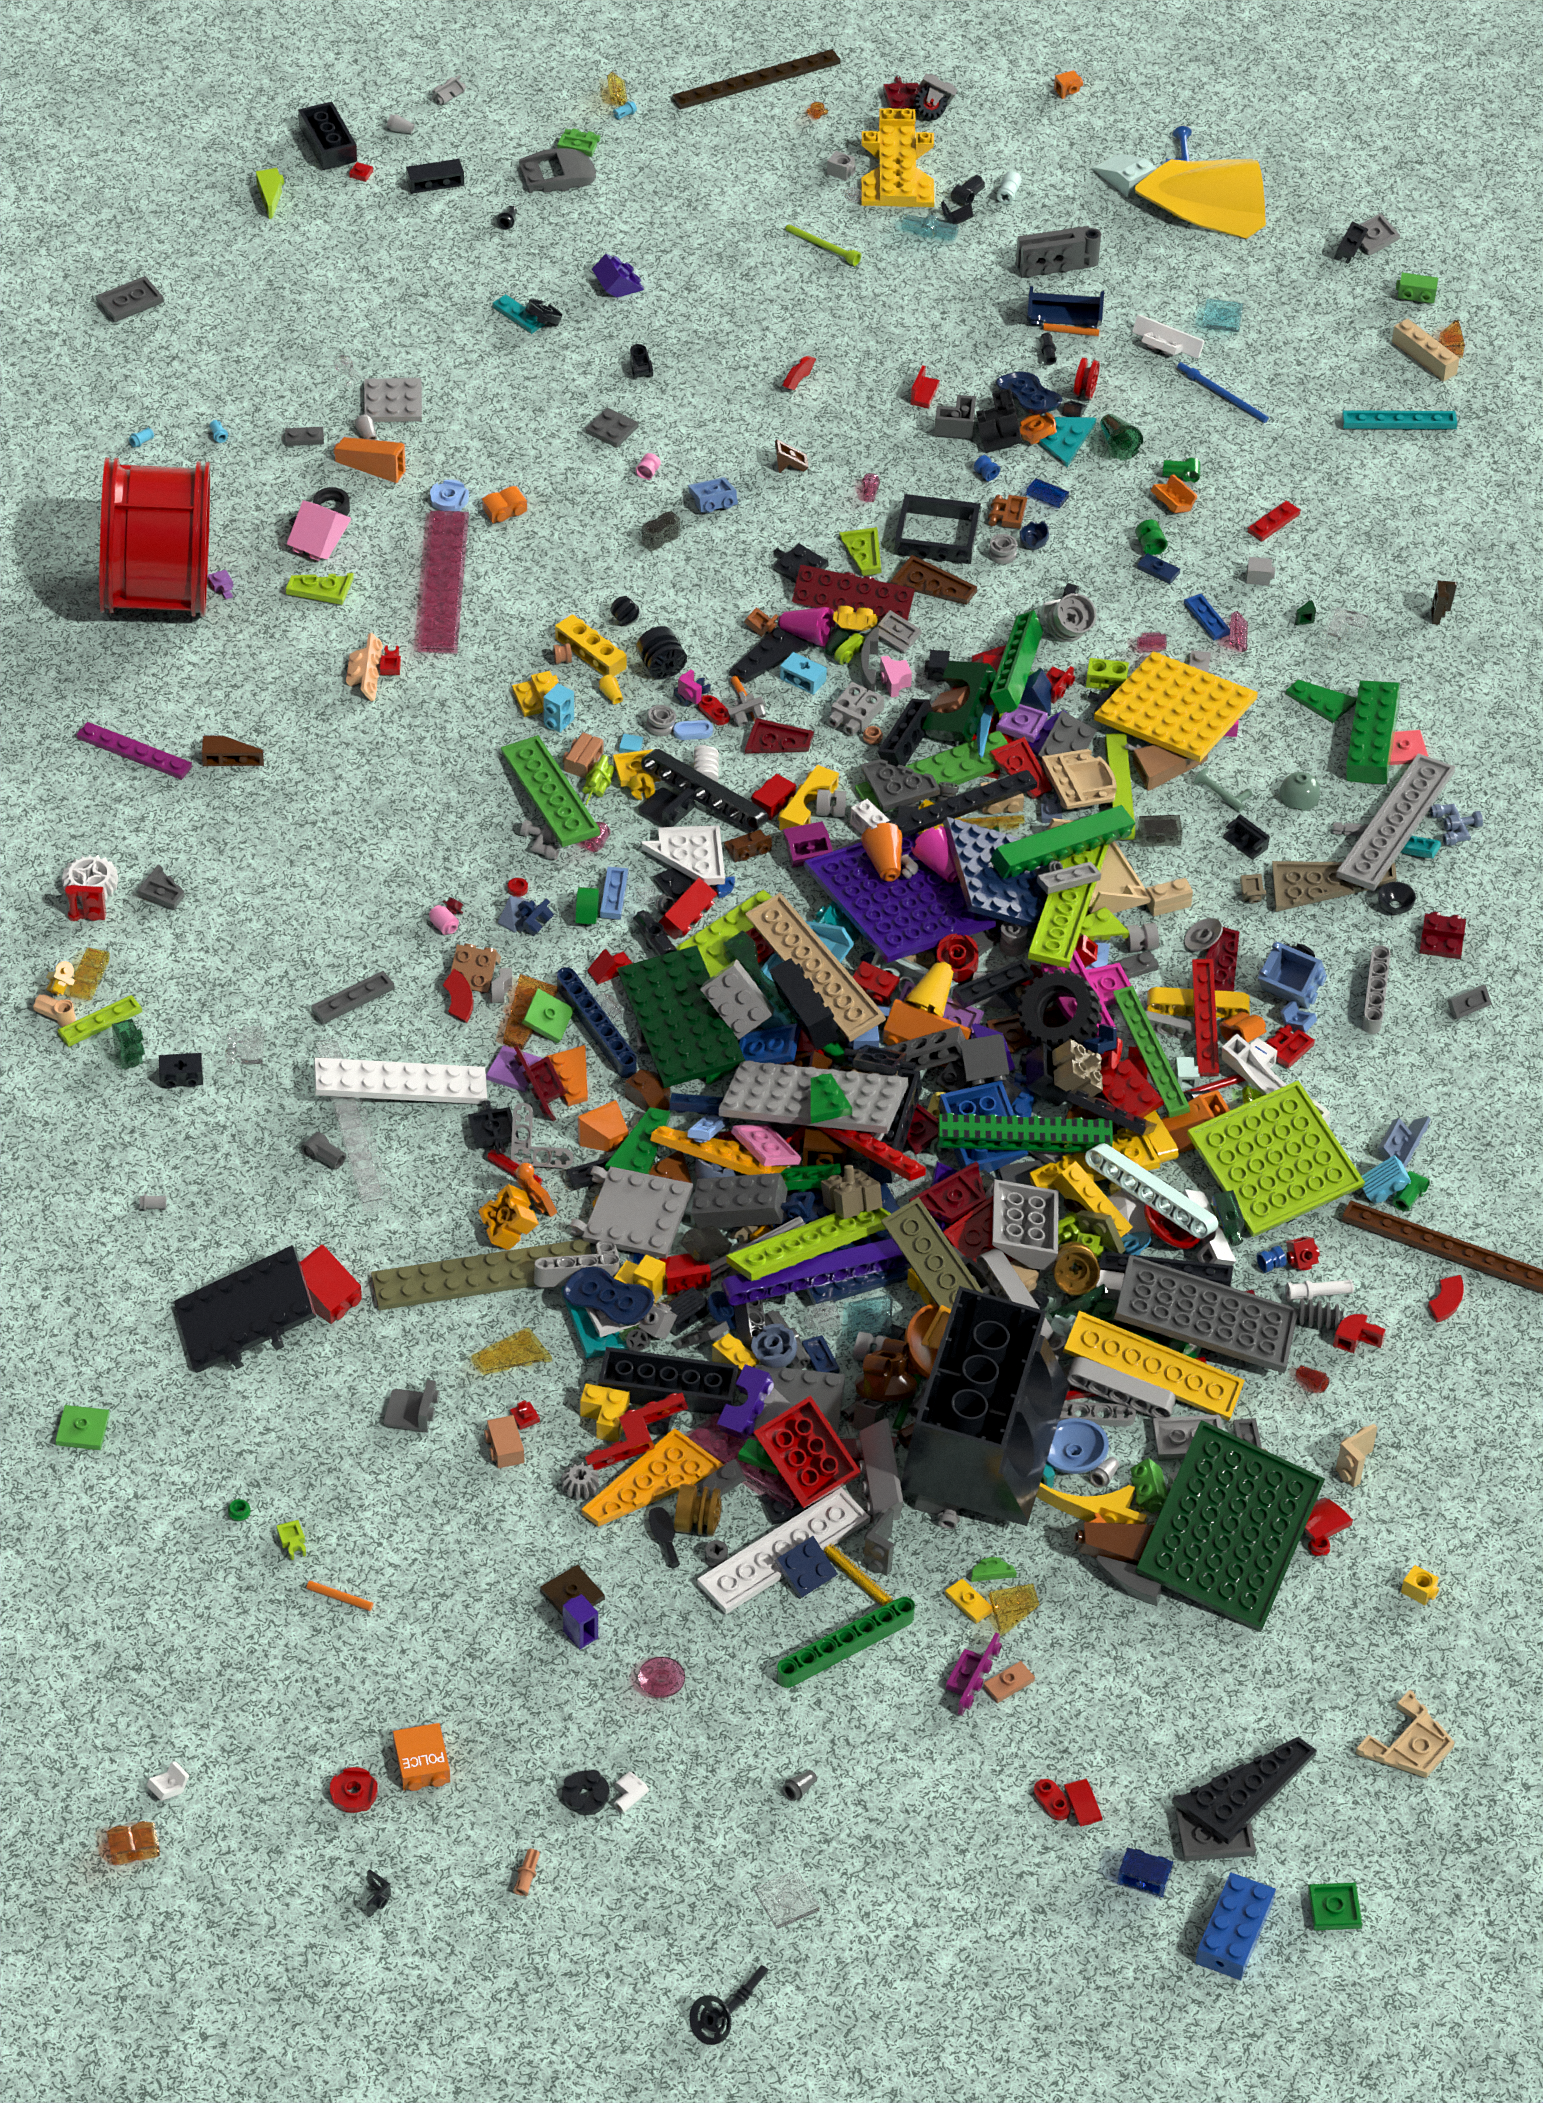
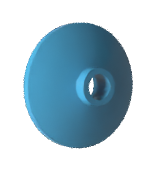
M1140 1231L1123 1236L1121 1240L1126 1250L1121 1254L1140 1255L1141 1251L1151 1242L1150 1234Z

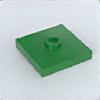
M1356 1882L1308 1884V1896L1314 1931L1362 1929L1363 1923Z

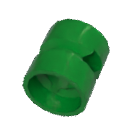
M1145 520L1136 527L1135 533L1145 554L1157 555L1166 550L1168 542L1156 520Z

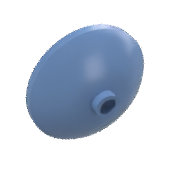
M1081 1418L1061 1420L1057 1425L1047 1463L1052 1468L1069 1474L1091 1471L1098 1467L1107 1457L1109 1451L1108 1437L1105 1431L1092 1421Z

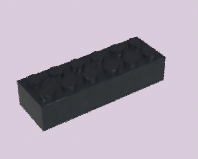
M606 1347L598 1386L630 1392V1403L642 1405L654 1402L656 1396L665 1399L670 1394L683 1393L688 1409L685 1411L721 1416L726 1404L734 1406L737 1391L736 1382L739 1378V1365Z

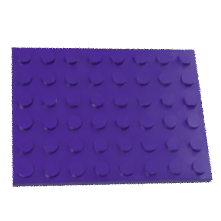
M918 833L902 838L901 857L907 854L918 865L917 873L912 875L910 879H907L901 873L894 881L882 880L862 846V842L804 861L805 869L886 963L937 947L939 942L947 935L957 933V935L964 936L965 934L969 936L993 928L996 925L994 918L968 911L960 881L956 883L947 882L914 856L911 848H915L917 845L915 840L920 836ZM901 863V871H902V870H903L904 868H906V867Z

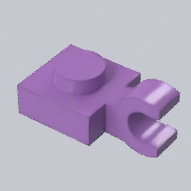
M226 570L207 575L214 592L221 591L225 599L233 598L230 591L233 587V581Z

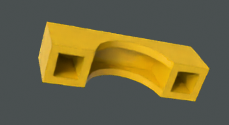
M817 765L813 771H810L804 784L799 785L796 795L789 799L785 810L780 811L778 821H780L779 829L783 830L810 824L811 811L806 808V805L817 799L818 789L829 790L831 793H834L838 787L839 773Z
M1076 1161L1052 1181L1053 1185L1066 1199L1078 1201L1088 1211L1111 1215L1121 1238L1133 1228Z

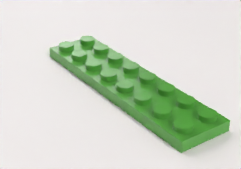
M999 730L988 734L982 758L978 754L977 739H975L971 743L967 742L905 767L914 769L915 773L933 775L938 786L939 782H951L959 785L1001 769L988 754L990 751L1008 744V742ZM867 781L855 785V791L862 801L868 799L883 814L894 810L882 811Z
M539 735L501 747L502 755L562 848L600 835V828Z

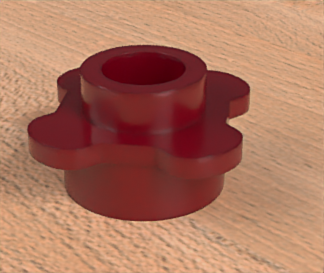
M449 897L447 902L442 901L452 914L456 915L457 912L460 914L464 913L461 911L463 904L458 900Z

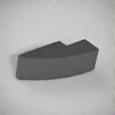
M1100 1555L1097 1556V1569L1106 1579L1130 1596L1154 1606L1158 1605L1162 1593L1161 1584L1134 1572L1137 1567L1136 1565Z

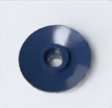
M715 1291L711 1293L707 1300V1306L712 1317L717 1322L726 1321L730 1329H737L734 1306L728 1303L724 1292Z

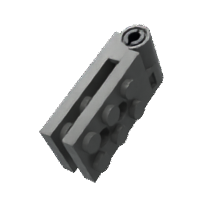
M1083 226L1018 236L1015 264L1017 269L1020 268L1021 278L1097 266L1099 263L1101 232L1096 228Z

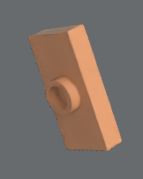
M1020 1661L984 1682L983 1688L998 1704L1033 1683L1035 1676Z

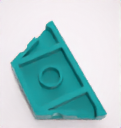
M1055 417L1056 433L1040 439V446L1048 450L1054 458L1058 457L1063 461V465L1068 467L1095 426L1097 418Z

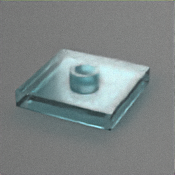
M1207 299L1202 328L1239 332L1244 303Z
M890 1294L849 1302L847 1339L849 1341H856L859 1331L871 1333L873 1337L891 1334L893 1298Z

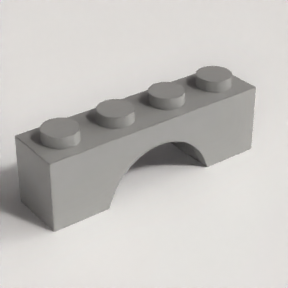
M1185 1189L1181 1193L1214 1215L1204 1192ZM1218 1223V1228L1214 1232L1201 1238L1203 1248L1196 1255L1200 1262L1233 1265L1236 1259Z

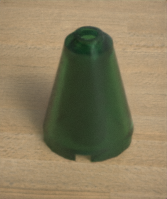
M1114 414L1105 415L1100 421V427L1108 453L1112 458L1119 459L1120 461L1133 458L1138 454L1140 446L1143 445L1142 433L1137 427Z

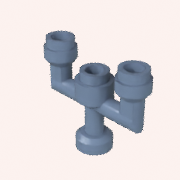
M1454 803L1448 805L1434 804L1429 809L1431 818H1441L1445 814H1451L1443 821L1445 830L1450 831L1443 834L1442 838L1445 846H1453L1457 842L1471 840L1465 825L1483 826V817L1480 811H1474L1472 816L1460 818Z

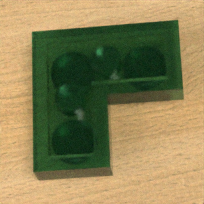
M1102 1284L1051 1312L1050 1315L1053 1319L1056 1314L1068 1319L1070 1315H1075V1310L1078 1309L1082 1312L1103 1300L1101 1295L1108 1292L1105 1284Z

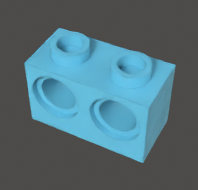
M557 683L544 696V725L551 730L554 729L561 733L574 720V691Z

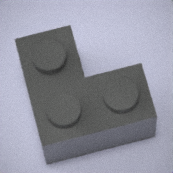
M957 395L956 407L937 406L934 436L972 439L976 396Z

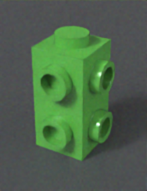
M1402 272L1401 280L1397 279L1395 290L1399 291L1398 298L1434 304L1439 278Z
M1147 1458L1130 1468L1132 1474L1131 1483L1136 1490L1137 1496L1135 1498L1137 1504L1150 1513H1154L1162 1509L1168 1492L1161 1467Z

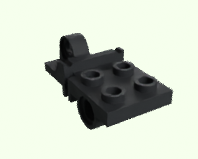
M1010 388L992 393L995 408L976 411L979 422L978 427L986 453L1023 443L1017 411Z
M963 1058L949 1062L935 1081V1084L943 1088L946 1093L976 1087L972 1086V1083H967ZM993 1079L984 1080L985 1084L993 1083ZM1006 1079L1002 1083L1012 1105L1020 1095L1021 1090Z

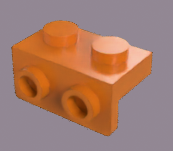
M1170 475L1166 484H1154L1151 489L1156 498L1165 503L1173 513L1191 511L1197 499V495L1175 475Z

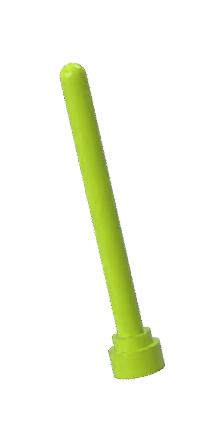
M790 224L785 227L786 231L844 257L848 264L856 266L861 260L862 254L856 250L847 251Z

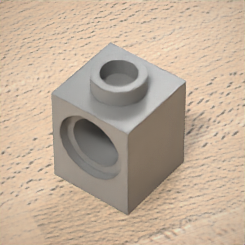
M835 151L827 161V174L847 181L856 171L855 157Z

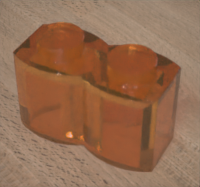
M141 1821L131 1827L115 1826L106 1831L112 1865H122L135 1860L141 1861L160 1856L154 1822Z

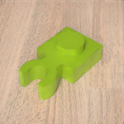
M299 1520L276 1525L283 1549L288 1548L290 1559L294 1560L295 1551L302 1552L303 1557H305L306 1547L303 1544L305 1543V1536Z

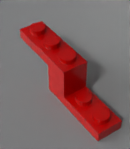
M683 1393L670 1394L664 1400L650 1402L643 1408L625 1412L619 1419L627 1441H618L604 1450L592 1451L588 1456H585L587 1464H592L593 1470L598 1471L655 1449L646 1425L688 1409Z

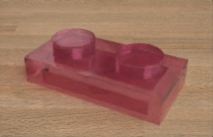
M1238 611L1231 613V621L1229 623V642L1239 652H1244L1247 650L1248 622Z

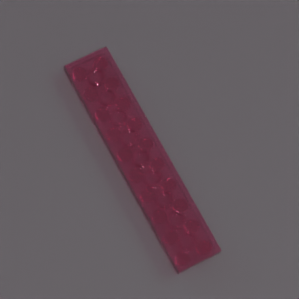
M430 511L418 652L458 654L469 512Z

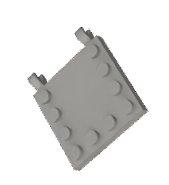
M593 1166L591 1175H594L592 1181L604 1184L588 1224L579 1219H572L570 1223L572 1228L571 1234L583 1236V1241L597 1244L600 1241L608 1240L613 1242L617 1249L667 1259L694 1189L693 1183L610 1167L607 1172L599 1166Z

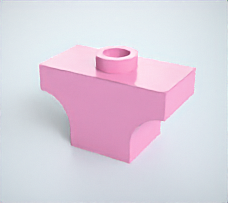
M882 656L880 658L881 682L886 684L891 697H897L902 688L911 687L912 672L907 660L895 661L889 656Z

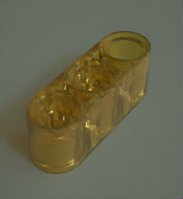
M90 947L86 949L73 977L75 982L73 986H70V996L87 1000L93 999L91 996H94L100 983L98 980L101 981L107 968L105 965L109 963V951Z

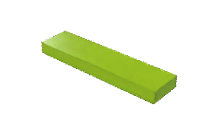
M130 995L58 1029V1035L70 1047L142 1013V1007Z

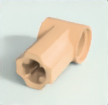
M39 994L33 1006L34 1011L57 1020L58 1025L61 1027L76 1021L73 1003L70 1000L64 999L59 1001L44 994Z

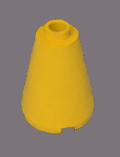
M942 961L935 963L903 1002L943 1017L954 973L951 969L952 967Z

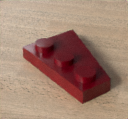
M756 718L745 748V754L809 752L814 738V731Z

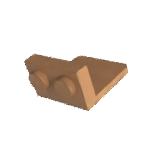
M464 943V946L457 944L451 972L453 969L458 970L468 981L471 990L487 993L490 991L495 965L500 964L501 956L493 948L484 947L483 950L468 943Z

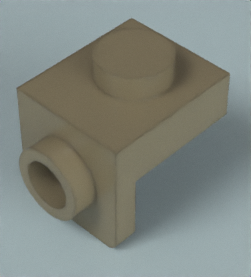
M1262 875L1240 876L1243 901L1249 900V903L1261 902V899H1264L1266 896V890L1263 889Z

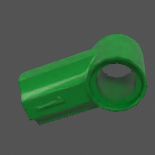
M1188 458L1185 461L1164 460L1162 476L1170 477V475H1175L1176 477L1183 478L1186 482L1192 481L1195 483L1200 479L1201 463L1196 458Z
M1409 1171L1407 1174L1411 1183H1407L1404 1189L1398 1191L1393 1198L1392 1204L1395 1205L1396 1209L1403 1212L1409 1211L1418 1197H1422L1424 1195L1422 1193L1427 1191L1430 1183L1429 1179Z

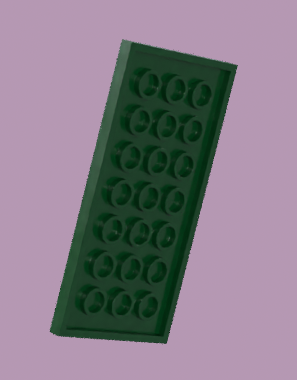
M697 945L617 968L619 978L664 1088L739 1067L741 1062H745L732 1027L726 1024L700 990L703 983L711 977Z

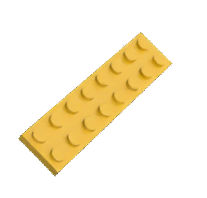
M1081 1311L1078 1312L1063 1352L1074 1357L1087 1358L1169 1390L1175 1394L1177 1400L1210 1414L1220 1415V1418L1227 1421L1232 1416L1245 1382L1242 1378Z

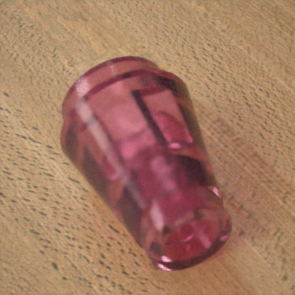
M868 473L861 480L863 500L865 502H874L880 486V480L876 474Z

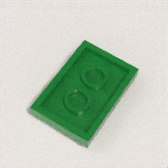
M840 1163L787 1167L781 1172V1176L788 1188L787 1192L789 1190L805 1192L812 1188L822 1190L821 1181L827 1180L833 1175H840L841 1166Z

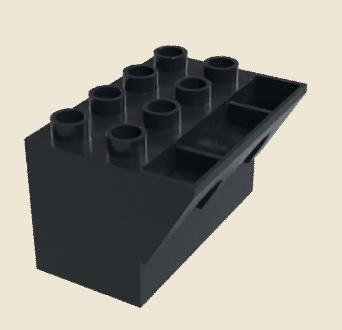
M959 1286L915 1420L901 1479V1490L1020 1525H1028L1070 1385L1046 1337L1041 1335L1047 1311Z

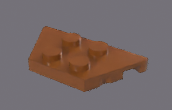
M681 1151L674 1152L652 1166L649 1174L692 1183L683 1152Z

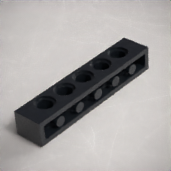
M906 1069L898 1070L897 1076L908 1078L907 1089L888 1134H884L881 1142L900 1152H903L922 1090L920 1071ZM870 1159L871 1178L881 1183L893 1184L896 1173Z

